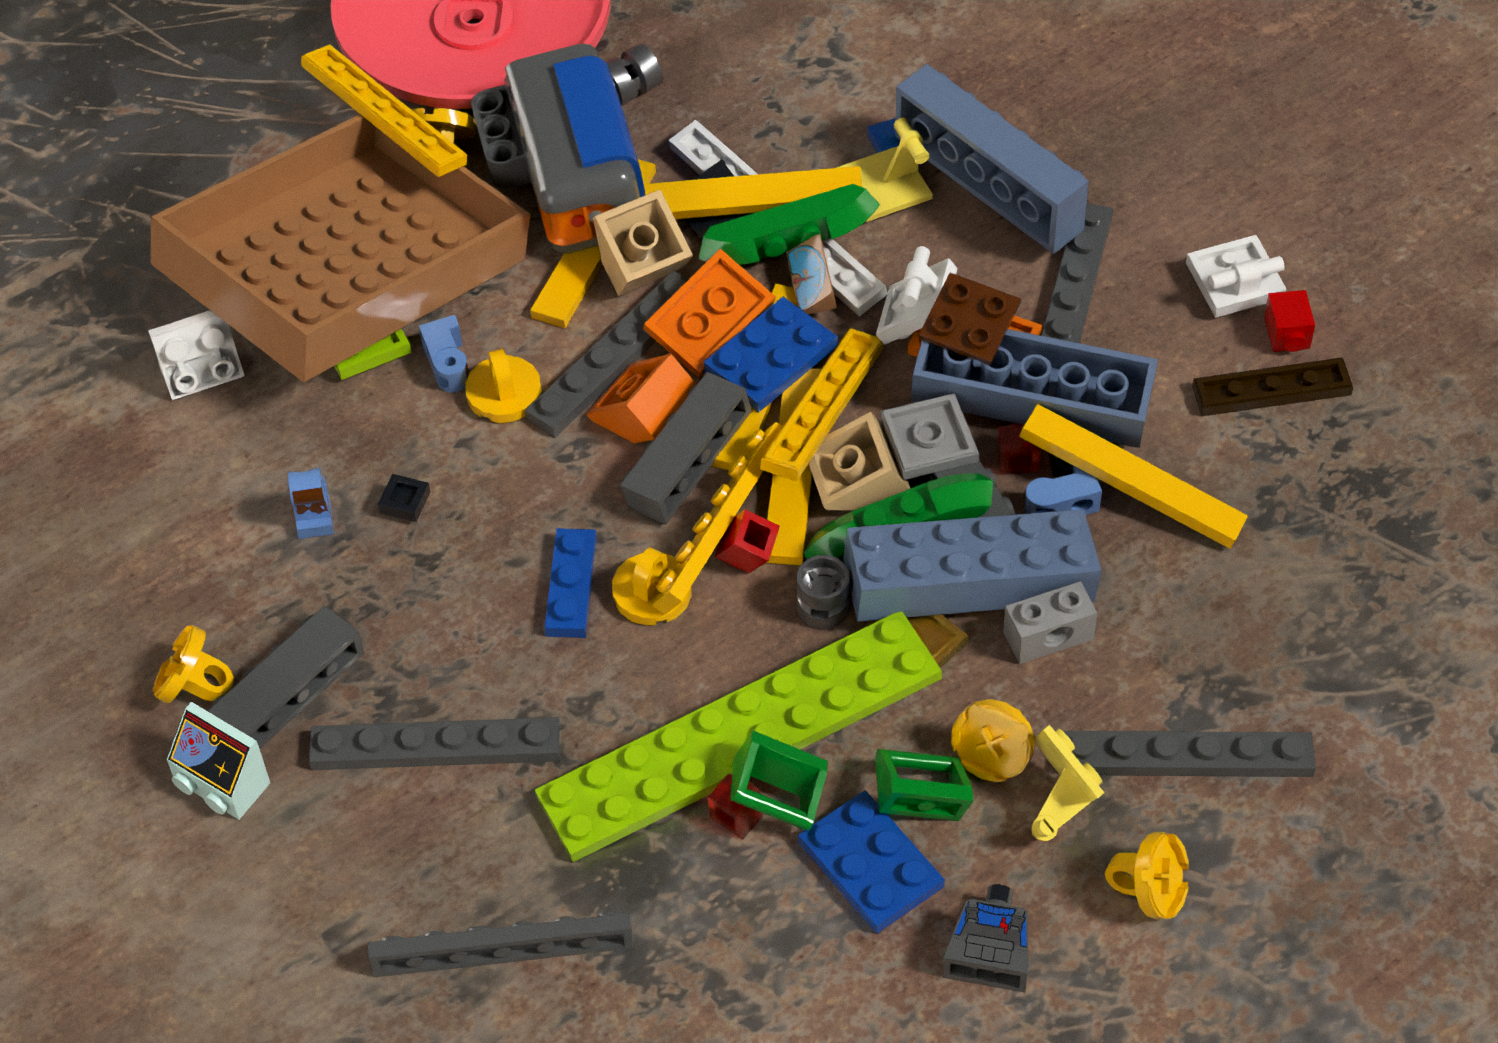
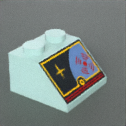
M190 702L184 711L167 758L173 775L172 782L182 792L188 795L194 792L204 798L205 803L216 813L223 815L227 812L240 820L270 784L258 743L255 739Z

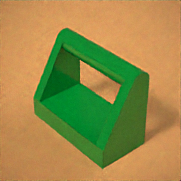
M752 730L734 756L730 799L733 802L809 831L814 822L827 776L828 761ZM750 776L800 796V810L747 789Z
M877 749L875 765L879 813L952 821L961 820L973 802V791L959 758ZM895 767L947 773L948 783L899 778Z

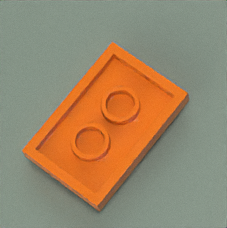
M719 249L644 323L643 330L694 375L700 378L705 373L704 361L765 312L775 302L776 296L722 249Z

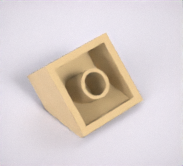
M661 190L598 214L593 218L602 264L618 296L668 276L673 270L676 272L682 270L693 256Z
M872 412L828 434L809 462L822 504L826 510H857L910 489L908 480L902 479L882 424Z

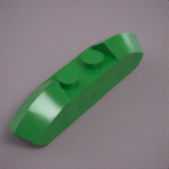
M850 184L710 226L703 236L698 259L707 262L719 249H722L739 265L758 262L767 257H776L792 250L817 234H820L821 240L824 241L849 233L871 217L880 204L866 188Z
M980 473L950 475L926 482L840 516L820 529L811 538L803 555L808 559L816 555H829L838 558L844 563L843 556L847 528L977 518L984 515L991 507L993 480Z

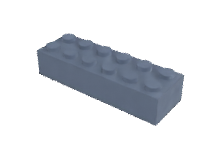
M928 64L896 86V120L906 118L912 129L920 133L923 138L922 145L929 153L927 161L1052 254H1055L1084 231L1089 181L1081 172L1073 170L1059 160L1052 151L1044 149L1033 141L1027 133L1015 128L1004 120L998 112L990 110L979 102L972 93L964 91L953 83L944 73H939ZM895 130V137L900 140L901 138Z
M1008 329L991 365L922 340L912 377L911 402H920L955 393L962 412L1023 425L1026 424L1036 405L1039 404L1109 442L1140 448L1158 359Z
M1084 509L847 528L843 556L844 564L849 571V587L857 621L881 620L897 612H903L906 617L1001 610L1005 609L1006 605L1080 581L1091 602H1095L1102 573Z

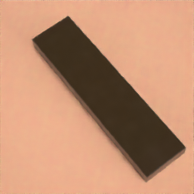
M1343 357L1193 378L1192 384L1201 417L1350 396L1353 391V385Z

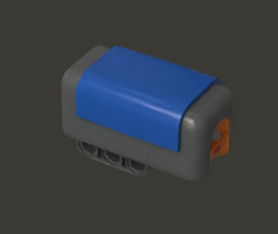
M576 44L515 60L505 68V85L478 92L471 101L491 180L495 186L504 189L532 182L546 236L555 251L569 254L597 247L599 245L593 221L594 216L646 195L640 165L607 63L599 58L596 48L589 44Z

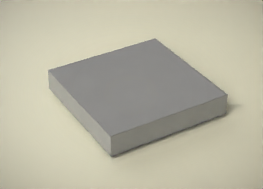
M955 393L880 411V421L903 480L979 462V452Z

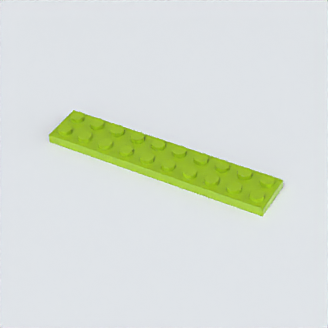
M893 613L535 789L536 797L572 862H575L732 784L734 756L752 730L795 748L802 749L941 680L942 670L904 613Z

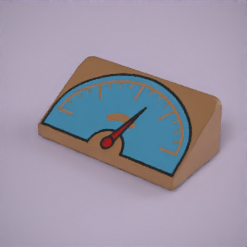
M817 234L786 253L798 308L808 315L837 308L821 236Z

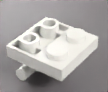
M1257 235L1187 253L1186 264L1215 318L1264 305L1267 303L1268 293L1286 292L1287 290L1277 273L1285 268L1282 257L1269 258Z
M923 246L916 248L913 261L907 265L904 279L889 286L876 336L884 345L897 339H905L923 327L949 273H957L958 268L949 258L928 267L929 249Z
M211 310L148 330L158 358L160 370L172 400L245 376L229 325Z

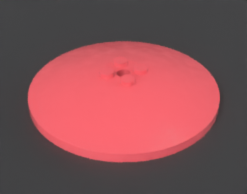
M331 0V18L334 33L341 52L346 58L395 97L419 105L446 109H472L471 101L478 92L505 85V68L515 60L576 44H589L596 48L607 26L611 10V0ZM471 19H480V20H482V21H480L479 23H476V24H470V23H469V21H470Z

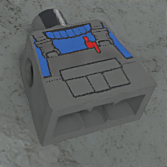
M993 884L988 887L986 901L969 899L965 902L945 952L943 978L1025 993L1028 976V911L1024 908L1011 906L1014 893L1011 888L1001 884Z

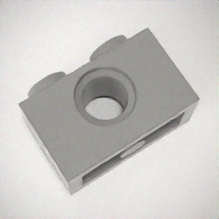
M1080 581L1006 605L1003 633L1018 663L1022 664L1094 640L1097 611Z

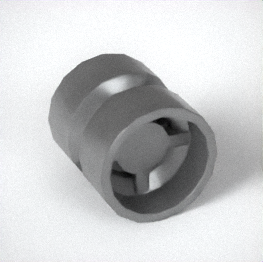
M642 43L622 52L621 59L613 57L606 61L621 105L637 98L638 91L646 93L662 84L663 75L660 65L652 51Z
M816 555L803 562L797 572L798 614L801 620L809 627L819 630L837 627L846 619L849 613V571L845 564L836 557Z

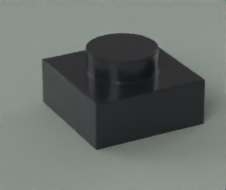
M392 474L378 502L379 512L417 522L431 492L429 483Z

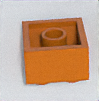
M672 354L631 363L586 415L591 421L634 444L652 441L657 438L666 426L669 416L673 412H677L687 399L690 389L696 383Z

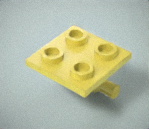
M900 118L894 123V129L901 138L899 146L836 167L860 166L862 187L866 188L880 204L866 222L933 199L932 192L918 172V164L926 162L929 159V153L922 145V136L917 130L912 129L906 118Z
M1050 725L1035 736V745L1060 776L1037 818L1032 823V835L1040 841L1053 839L1057 834L1058 828L1089 803L1104 794V791L1099 786L1102 783L1099 774L1089 763L1086 762L1082 765L1072 753L1075 746L1070 738L1061 729L1054 731Z

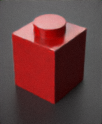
M1306 290L1268 293L1264 320L1272 351L1296 352L1310 349L1315 322Z
M745 509L734 517L720 539L715 558L746 573H751L769 561L780 526Z

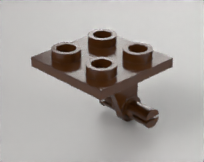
M950 272L919 333V339L991 365L1021 303V298Z

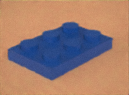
M782 297L704 361V372H709L744 387L750 406L757 412H760L833 351L838 345V336L785 297Z
M866 790L816 822L809 831L805 830L798 835L800 846L876 934L944 888L945 879L886 813H879L878 803Z

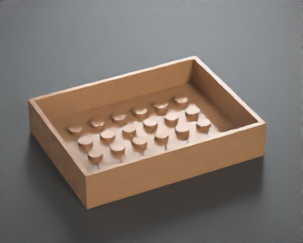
M359 114L151 216V265L302 382H306L525 260L530 213L464 166L437 177Z

